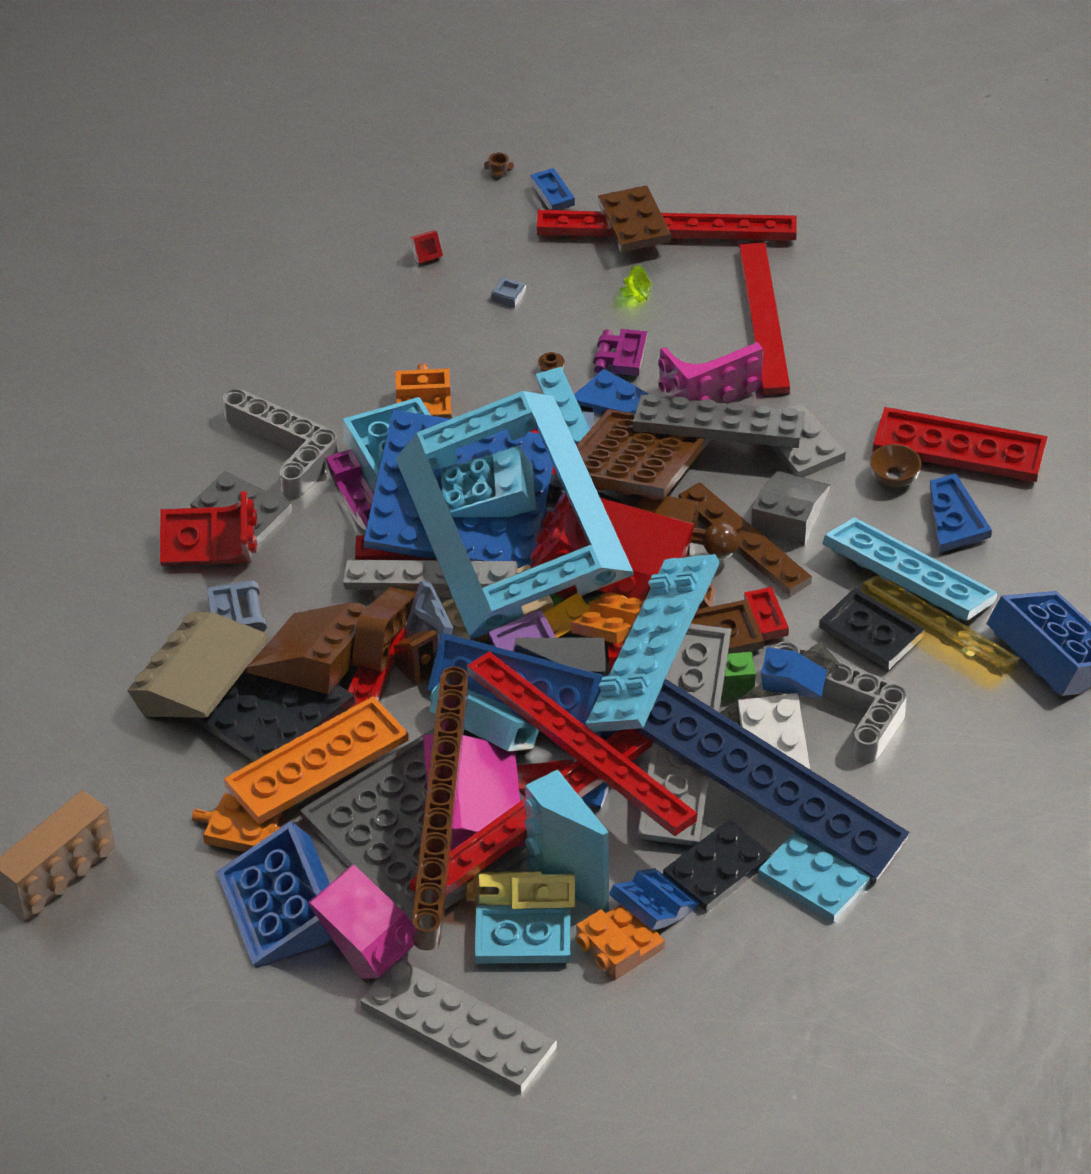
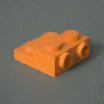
M604 593L600 598L589 602L590 612H586L583 614V617L571 621V633L591 638H604V641L615 644L625 641L645 600L641 601L638 598L627 599L623 595L618 596L617 593Z
M621 904L608 913L600 909L576 924L575 939L578 946L584 952L588 951L595 958L598 967L604 972L607 971L615 980L665 948V940Z

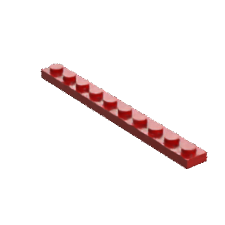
M538 210L537 235L613 236L602 211ZM661 213L671 233V238L785 241L796 240L797 215Z
M490 651L467 665V674L674 837L697 822L698 813Z
M634 729L619 730L605 740L630 761L644 753L653 744V741ZM578 760L560 772L580 798L604 782ZM526 797L451 851L446 896L527 838V829L524 823L527 819L524 806ZM417 876L410 880V889L414 893Z

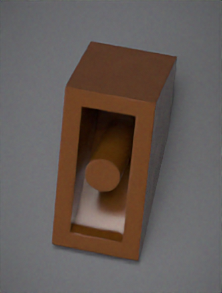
M434 630L418 632L394 645L395 665L415 686L431 677L438 649L437 633Z

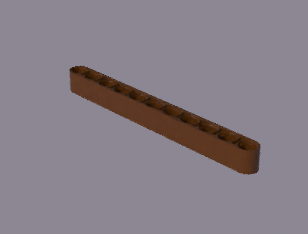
M456 666L446 668L440 676L413 907L412 939L414 945L424 951L437 948L442 938L468 699V675L464 669Z

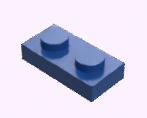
M554 168L531 175V184L549 210H563L575 206V197Z

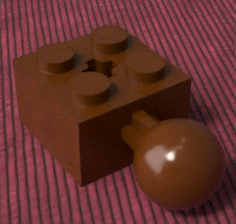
M641 495L637 508L695 524L686 557L693 556L696 544L704 545L709 555L715 554L718 559L728 558L738 549L739 535L732 525L725 522H717L710 525L706 530L698 528V501L666 496L660 500H650Z

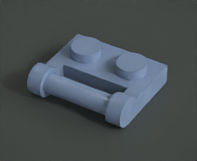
M245 581L207 588L211 612L265 632L267 625L265 618L261 615L258 600L260 590L257 582ZM244 596L247 599L250 617H241L238 597Z

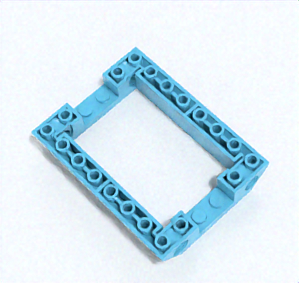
M521 391L417 432L396 458L470 640L524 617L521 606L575 585L579 596H582L634 575L554 396ZM537 429L589 546L482 588L433 470L439 467L446 468L458 463L455 453L456 449L493 434L507 430L511 441L526 436L528 432Z

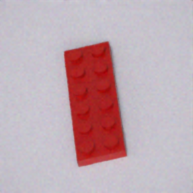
M884 406L873 442L872 452L885 445L899 444L913 449L919 455L921 461L1037 482L1048 436Z

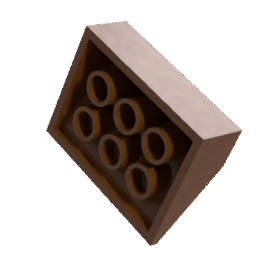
M344 603L294 613L247 666L246 672L329 695L353 665L352 658L357 621L360 614L368 607L359 603Z

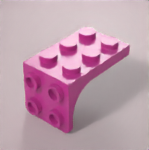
M756 342L702 364L683 362L677 359L667 347L661 348L660 359H658V387L669 398L685 397L688 400L697 401L708 399L717 403L731 402L762 388L763 348Z

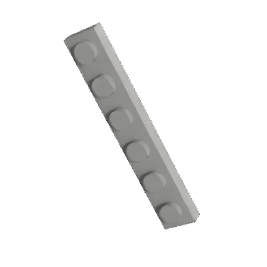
M347 560L343 579L345 590H387L389 587L417 590L420 581L430 582L435 591H450L438 561ZM471 561L482 588L514 576L518 571L516 561Z

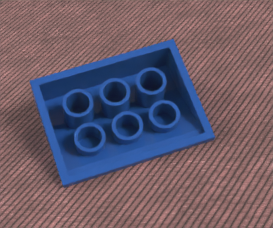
M1057 591L1001 596L986 622L994 631V635L1000 640L1005 641L1013 649V653L1019 658L1024 659L1032 667L1033 672L1043 677L1057 694L1062 696L1081 694L1090 689L1091 622Z
M292 821L217 871L251 962L255 967L322 946L332 940L308 905L314 897L330 884L311 837Z

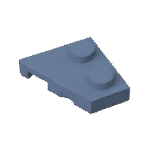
M420 581L405 627V634L410 637L418 632L434 630L437 633L439 645L441 633L451 635L453 626L432 584Z

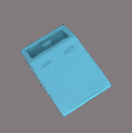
M519 445L441 469L442 494L452 517H512L536 509L532 463Z

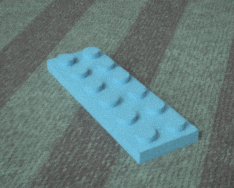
M855 517L826 533L822 544L831 548L834 553L844 555L855 561L860 567L868 568L878 573L881 578L897 583L907 592L915 593L927 599L930 604L946 609L956 618L967 621L996 601L998 592Z

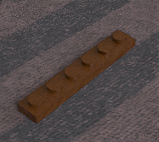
M701 482L678 495V498L698 501V520L705 526L709 527L717 522H725L732 525L739 535V546L736 552L789 597L812 584V576Z

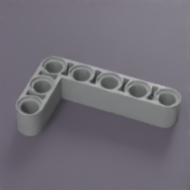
M229 389L223 394L225 420L229 424L294 453L280 468L281 491L283 496L289 499H297L305 495L329 469L325 457L338 453L336 433L327 427L242 389Z
M788 641L778 643L774 648L796 651L827 670L822 697L865 714L854 732L853 757L864 764L875 762L905 717L907 702L905 688Z

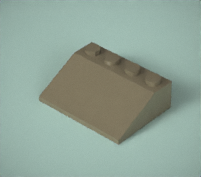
M190 612L183 618V622L176 631L168 636L167 642L151 657V661L145 669L135 677V681L127 691L145 717H208L270 637L265 632L213 612Z

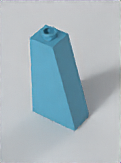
M440 683L437 684L430 695L431 705L429 711L436 714ZM468 689L465 730L507 751L531 749L534 747L539 732L536 727L509 706Z

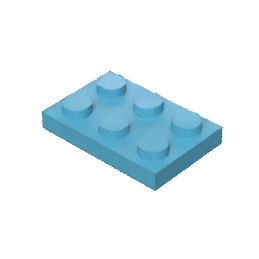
M796 832L758 869V877L833 923L870 885L871 880L870 875L827 853Z
M476 905L475 964L570 963V907L512 909L511 905Z

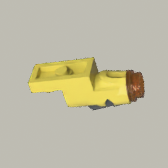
M541 871L478 872L465 882L466 901H474V904L511 905L512 909L575 907L574 874L542 875Z

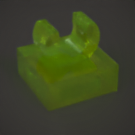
M641 264L633 266L629 276L623 279L626 286L620 288V291L625 298L634 296L638 303L648 301L654 283Z

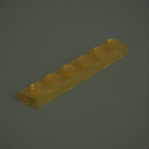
M877 575L863 582L862 592L925 629V632L939 639L942 644L959 651L965 658L987 668L990 673L1002 677L1017 668L1019 657L912 593L907 592L892 581L885 580L880 575Z

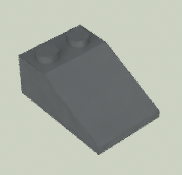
M777 471L761 488L752 507L751 525L765 536L805 545L828 495L831 484Z

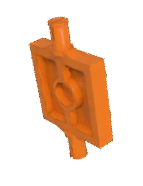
M224 793L218 807L214 811L209 812L195 808L192 814V821L208 824L203 834L205 844L246 852L281 828L277 827V824L282 816V812L258 825L232 794Z

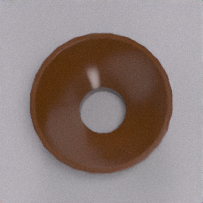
M899 444L885 445L875 450L871 455L870 471L872 476L888 487L899 488L908 485L919 476L921 459L913 449ZM890 472L900 473L902 477L899 479L889 478L887 474Z

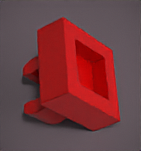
M432 230L410 237L417 263H423L443 256L437 231Z

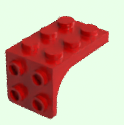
M241 491V501L230 506L160 509L161 566L252 563V553H257V537L254 536V527H257V511L254 510V500L249 499L247 491Z
M566 493L559 498L556 509L553 512L549 510L540 522V525L543 527L535 539V542L538 544L530 556L533 560L531 568L583 548L575 532L577 517ZM575 585L556 593L568 599L578 593Z

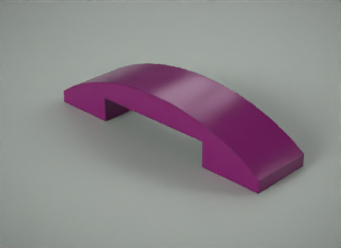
M352 449L325 457L343 502L357 524L366 531L374 494L362 475L359 461Z

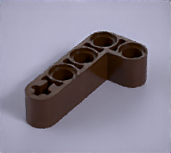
M389 587L360 614L354 640L352 658L354 666L379 672L384 671L388 662L390 641L406 626L416 592Z

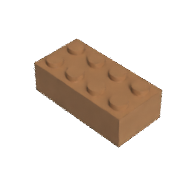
M81 790L1 855L0 903L23 921H26L32 915L39 913L56 895L62 894L67 886L79 876L86 874L89 868L97 861L106 857L115 847L108 808L84 790Z

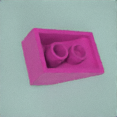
M351 865L308 903L360 979L379 978L414 946L412 923L409 918L355 865Z

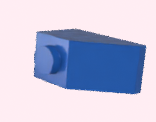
M766 648L761 670L762 690L785 694L798 693V696L822 699L827 676L826 669L796 651Z

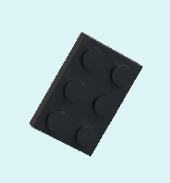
M857 588L849 592L819 620L820 629L887 670L924 637L925 629Z
M728 819L664 868L663 875L699 903L698 906L707 913L758 873V869L773 854Z

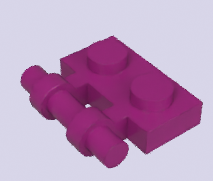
M609 329L603 330L597 342L599 350L595 353L593 359L594 371L599 373L608 365H613V373L639 376L647 343V331L621 329L620 335L616 336Z

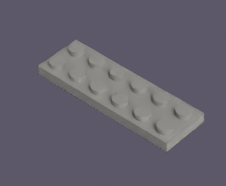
M399 959L385 971L360 1000L361 1008L520 1093L523 1092L557 1048L555 1039L402 959Z

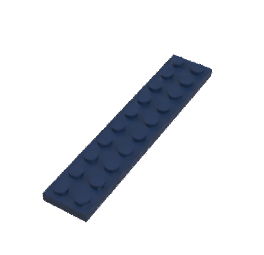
M664 679L663 686L644 727L634 729L635 731L827 853L870 875L873 882L876 883L909 838V831L669 680Z

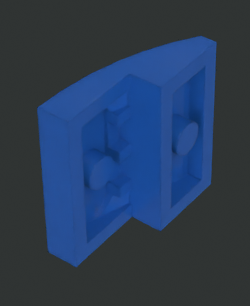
M656 868L637 871L632 881L613 884L609 892L613 899L652 931L677 922L694 911L699 904Z

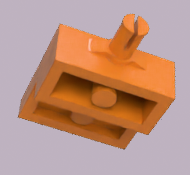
M422 363L417 366V370L395 371L396 403L420 397L431 416L452 419L450 368L428 369V365L423 363L422 370Z

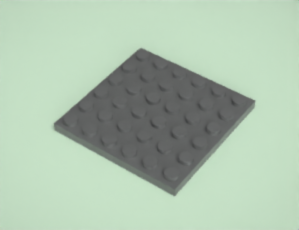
M434 728L423 735L434 734ZM423 735L300 810V815L304 822L348 867L355 865L363 873L371 875L376 880L378 888L406 914L411 923L415 893L410 889V880L417 876L427 796ZM519 792L521 801L525 797ZM526 844L525 846L511 848L480 872H502L528 857ZM478 873L446 896L445 909L479 888Z

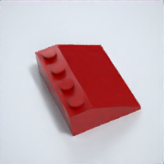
M600 498L634 575L597 590L606 593H617L618 596L623 595L627 599L638 598L644 601L651 589L648 584L649 580H652V575L659 573L664 560L685 558L687 556L695 524ZM577 520L575 532L580 544L584 548L589 546Z

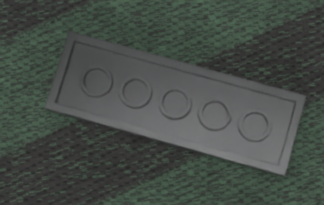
M657 394L641 395L633 420V431L799 448L805 412L794 408L775 409L766 405L746 406L737 402L726 404L708 399L697 401L688 400L685 397L668 398Z

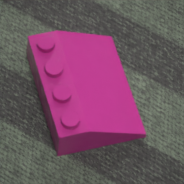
M434 734L423 735L427 787ZM463 736L451 851L520 802L515 750L507 751L489 741ZM522 840L514 847L525 846V841Z

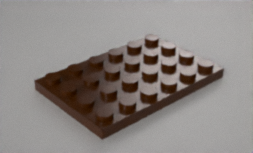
M608 409L576 445L596 490L609 489L618 491L622 495H643L650 500L664 499L711 440L633 431L635 413ZM555 471V480L560 481V479H559V477H558V475H557V473H556V471Z

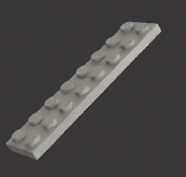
M690 624L665 679L718 712L721 704L731 629ZM653 742L648 775L698 813L696 823L674 837L642 811L638 839L694 846L700 842L709 777Z

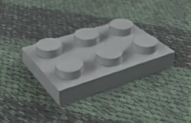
M802 402L788 407L805 412L799 448L769 446L795 476L806 477L845 460L846 452Z

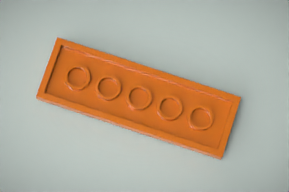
M372 696L225 777L224 786L259 825L409 741V733Z

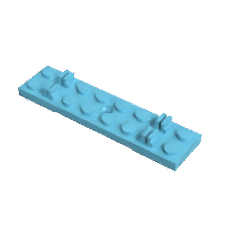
M715 554L666 559L659 573L651 576L652 580H649L648 583L651 589L609 676L602 677V682L599 684L602 691L586 722L590 730L597 732L644 727L663 686L664 679L720 564Z

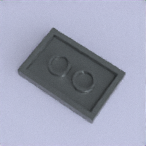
M224 471L190 506L191 508H209L234 505L241 501V491H247L249 499L254 500V510L257 511V527H254V536L257 537L258 545L292 512L291 503Z

